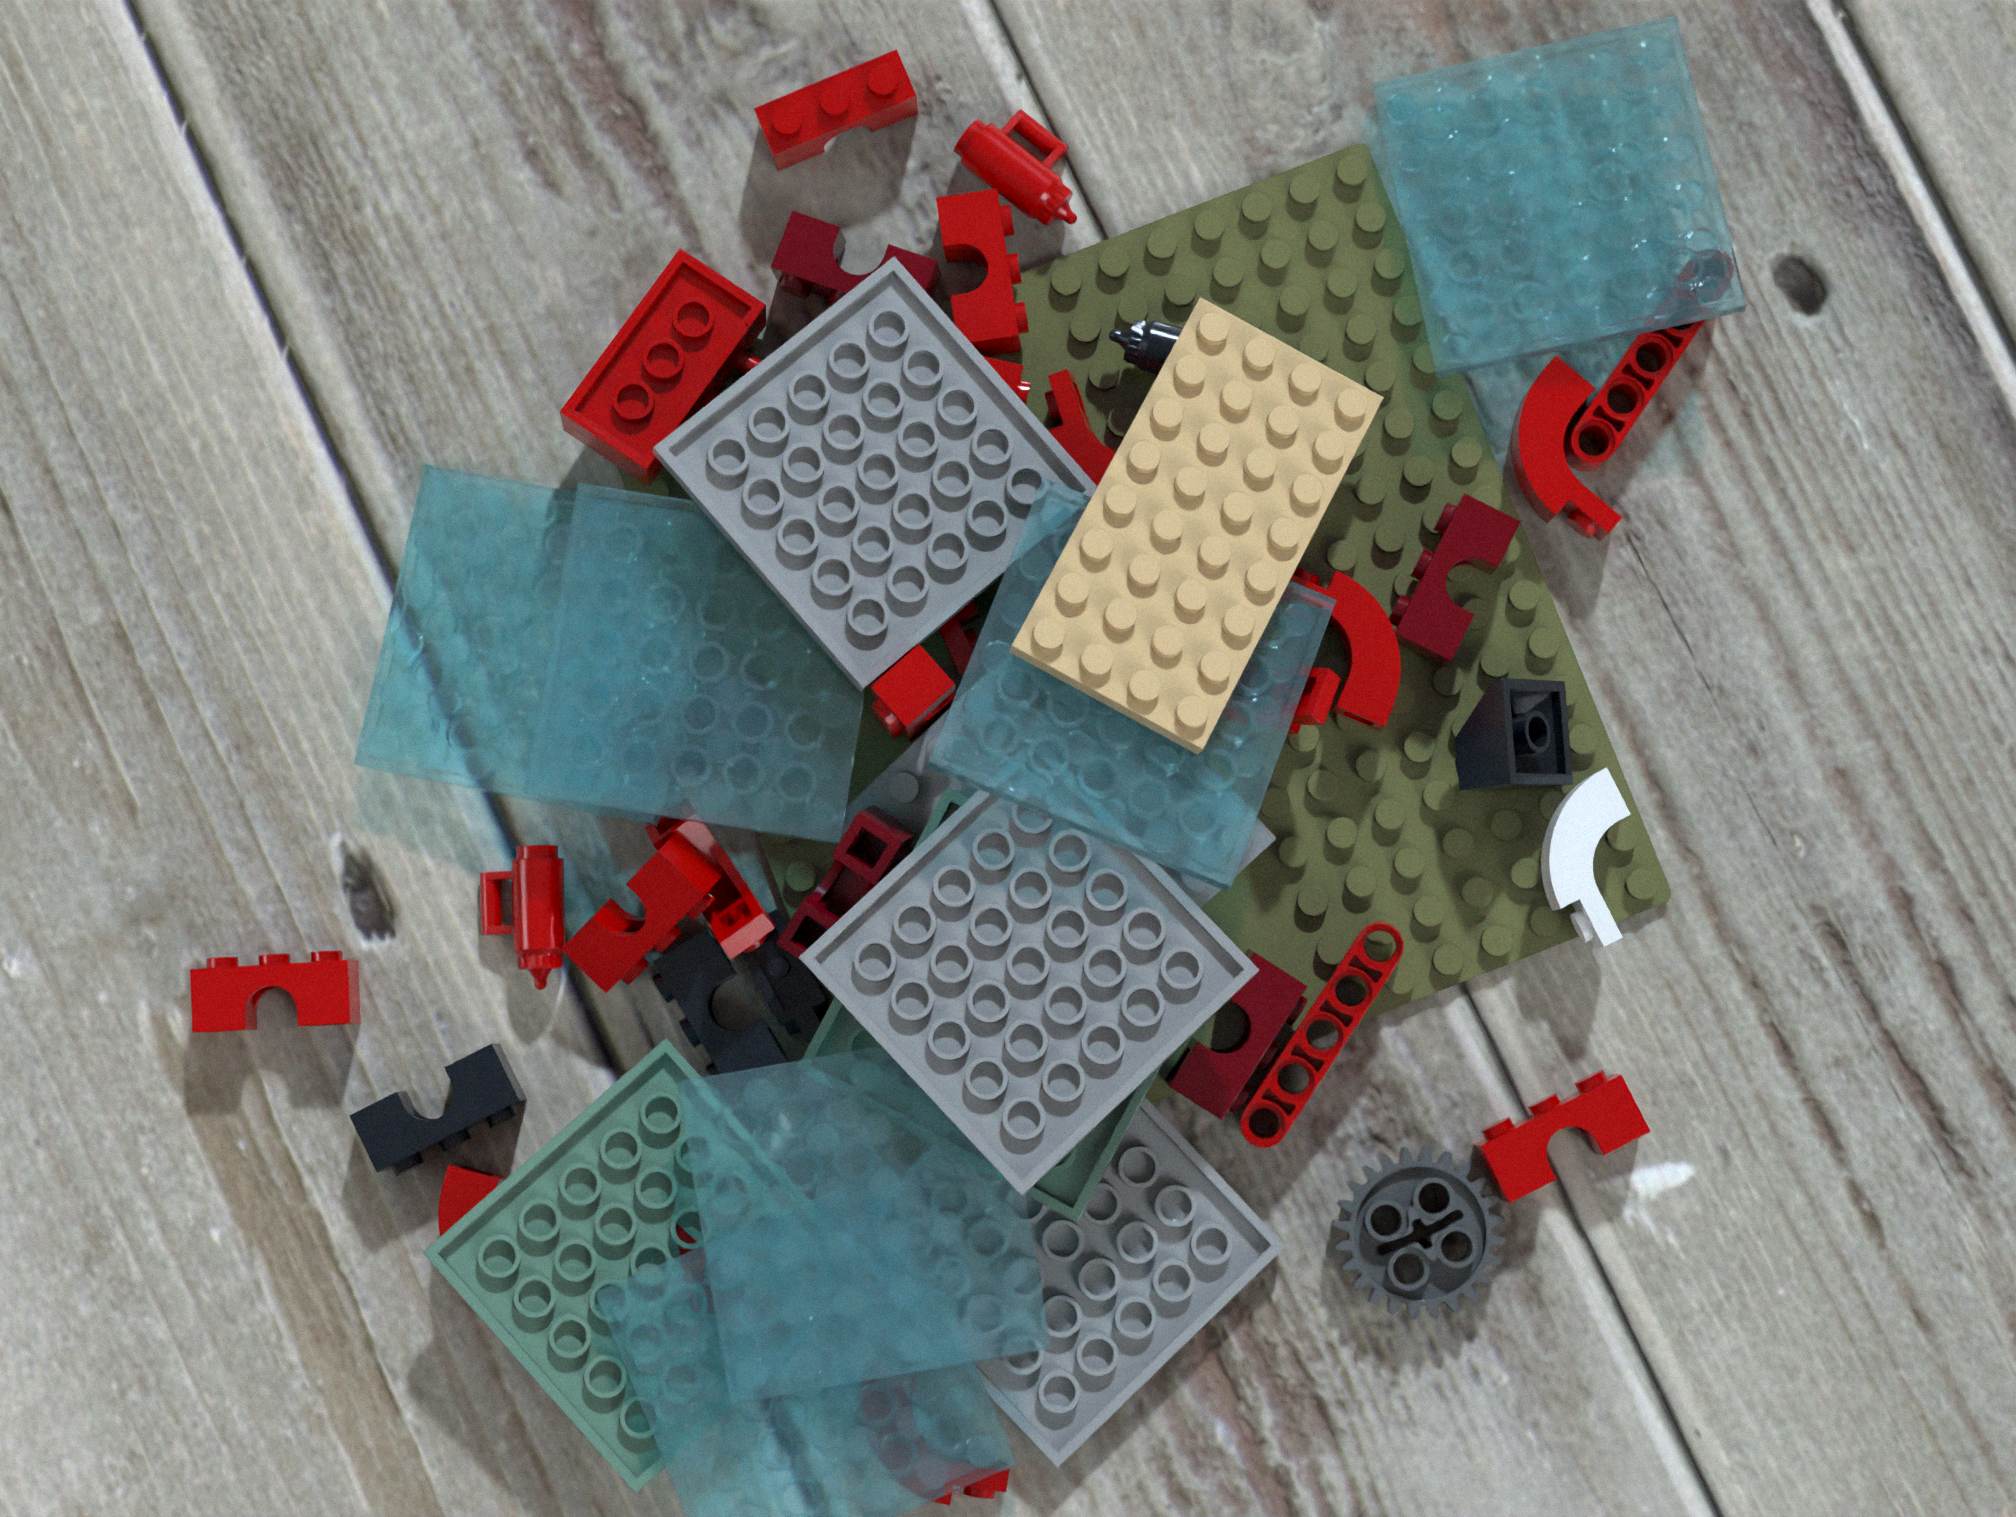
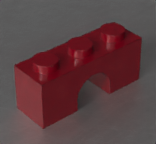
M792 211L771 264V269L777 281L781 282L780 288L805 299L809 298L810 293L829 299L827 304L831 307L895 256L926 293L933 298L941 277L936 260L888 244L884 257L876 269L863 275L847 273L839 267L840 257L846 244L841 227Z
M1465 493L1459 499L1456 506L1447 502L1433 528L1434 531L1441 534L1433 552L1424 548L1410 574L1411 577L1418 580L1410 598L1401 594L1389 616L1391 624L1395 626L1394 632L1398 644L1444 667L1449 664L1475 614L1459 607L1450 599L1446 589L1448 572L1458 566H1471L1491 575L1498 568L1521 521Z
M875 805L859 811L831 856L835 860L828 873L815 891L801 902L776 944L799 959L800 955L899 864L917 833Z
M1250 949L1246 951L1245 955L1259 969V972L1230 999L1239 1005L1245 1016V1030L1242 1037L1237 1043L1225 1049L1210 1048L1192 1037L1164 1080L1170 1088L1221 1120L1224 1119L1228 1111L1236 1114L1242 1107L1251 1091V1087L1246 1085V1082L1256 1067L1263 1070L1270 1063L1279 1047V1043L1274 1038L1285 1022L1292 1025L1297 1020L1308 1000L1302 996L1308 987L1307 985Z

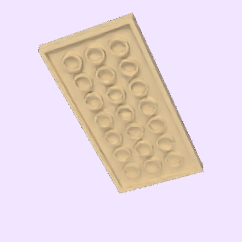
M1200 297L1008 652L1199 755L1384 397Z

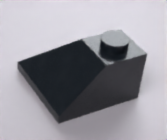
M1514 678L1493 679L1455 738L1457 752L1455 765L1459 778V790L1494 791L1573 785L1565 681Z

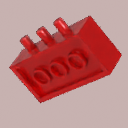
M680 248L561 409L560 416L563 430L649 487L664 467L653 454V447L720 395L718 391L735 368L746 374L761 362V360L747 351L766 326V304Z

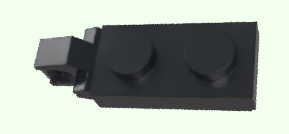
M775 909L769 913L776 925L774 926L775 929L767 934V938L758 948L748 953L741 952V955L780 1026H784L790 1036L801 1031L807 1043L810 1044L829 1008L826 1003L828 999L814 974L806 965L776 944L787 925L779 910Z

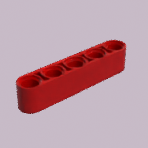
M1717 250L1698 252L1679 272L1566 436L1564 453L1567 463L1572 468L1581 472L1596 470L1619 447L1729 287L1733 278V267L1730 260L1723 253ZM1704 268L1709 270L1714 275L1716 286L1714 288L1700 286L1695 280L1694 269ZM1668 309L1680 311L1687 320V329L1676 330L1672 328L1665 319V311ZM1638 351L1653 353L1659 363L1658 371L1648 372L1643 370L1637 363L1636 353ZM1619 392L1624 394L1630 403L1629 413L1619 414L1614 412L1607 402L1608 393ZM1583 433L1594 435L1601 443V454L1598 456L1585 454L1578 444L1579 435Z
M1374 921L1367 924L1359 932L1247 1103L1241 1117V1131L1244 1138L1252 1145L1260 1148H1269L1278 1144L1285 1137L1399 963L1404 952V942L1400 931L1393 924L1385 921ZM1384 931L1394 938L1396 947L1389 958L1376 960L1367 954L1364 943L1371 933ZM1347 975L1361 978L1367 987L1365 997L1355 1004L1343 1002L1336 993L1337 982ZM1317 1020L1330 1021L1338 1032L1336 1041L1328 1047H1318L1311 1043L1307 1036V1029L1312 1022ZM1288 1064H1298L1307 1071L1309 1076L1308 1084L1299 1091L1285 1089L1280 1083L1279 1071ZM1260 1108L1271 1109L1278 1115L1280 1126L1274 1133L1269 1135L1260 1134L1253 1129L1250 1123L1251 1114Z

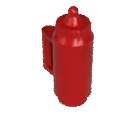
M1022 109L1002 129H999L993 123L986 125L980 119H977L962 134L954 148V152L961 157L960 163L992 189L997 188L999 195L1028 218L1037 219L1047 226L1051 225L1055 220H1064L1070 225L1077 221V216L1071 211L1069 205L1073 193L1063 184L1061 177L1052 171V168L1063 158L1069 147ZM1016 131L1048 157L1041 162L1010 136Z
M557 845L516 847V859L511 860V871L480 873L481 935L513 934V951L517 955L519 970H528L534 978L535 987L542 990L547 986V977L552 969H561L563 965V952L561 948L566 944L564 859L558 858ZM501 880H512L513 926H502Z

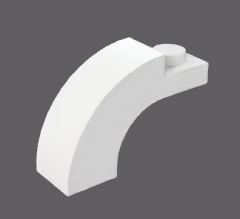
M1607 767L1584 779L1565 796L1549 822L1541 853L1542 881L1552 911L1572 903L1576 911L1570 915L1573 926L1584 943L1591 940L1594 948L1605 947L1623 938L1598 890L1593 874V857L1600 838L1614 823L1631 815Z

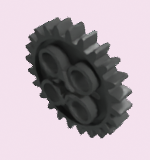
M1403 1147L1400 1148L1399 1163L1394 1164L1391 1158L1383 1153L1380 1155L1382 1170L1378 1173L1367 1165L1361 1167L1367 1179L1364 1185L1348 1181V1187L1356 1195L1354 1201L1338 1200L1337 1205L1349 1212L1348 1219L1334 1221L1333 1226L1347 1232V1238L1339 1240L1333 1245L1336 1250L1349 1251L1351 1255L1340 1265V1268L1343 1271L1357 1269L1360 1272L1351 1285L1354 1289L1358 1290L1370 1284L1372 1288L1367 1301L1372 1305L1379 1302L1384 1296H1387V1312L1391 1315L1397 1312L1402 1303L1406 1304L1408 1318L1416 1320L1420 1305L1426 1307L1428 1314L1433 1319L1438 1318L1439 1303L1442 1302L1451 1311L1456 1313L1459 1311L1456 1297L1462 1293L1472 1301L1477 1300L1476 1293L1471 1286L1475 1280L1487 1285L1492 1283L1489 1276L1483 1271L1485 1264L1501 1266L1502 1261L1492 1255L1490 1249L1491 1246L1506 1244V1239L1492 1234V1227L1505 1222V1217L1489 1214L1488 1208L1499 1200L1498 1196L1494 1194L1481 1196L1479 1194V1191L1487 1182L1485 1177L1479 1176L1470 1181L1466 1179L1470 1171V1163L1464 1161L1454 1170L1450 1169L1452 1153L1444 1151L1437 1162L1433 1163L1430 1148L1422 1147L1418 1161H1413L1408 1148ZM1434 1182L1439 1184L1444 1191V1203L1438 1210L1426 1212L1419 1204V1192L1422 1187ZM1390 1205L1396 1211L1397 1224L1389 1233L1377 1234L1371 1226V1215L1377 1207ZM1455 1210H1459L1462 1213V1217L1459 1220L1428 1231L1425 1234L1427 1243L1423 1246L1414 1240H1409L1386 1254L1378 1255L1376 1253L1378 1246L1413 1232L1411 1222L1415 1219L1421 1224L1430 1225ZM1459 1231L1466 1238V1251L1459 1259L1447 1260L1442 1254V1240L1450 1232ZM1403 1254H1414L1419 1261V1273L1409 1282H1399L1393 1272L1396 1259Z

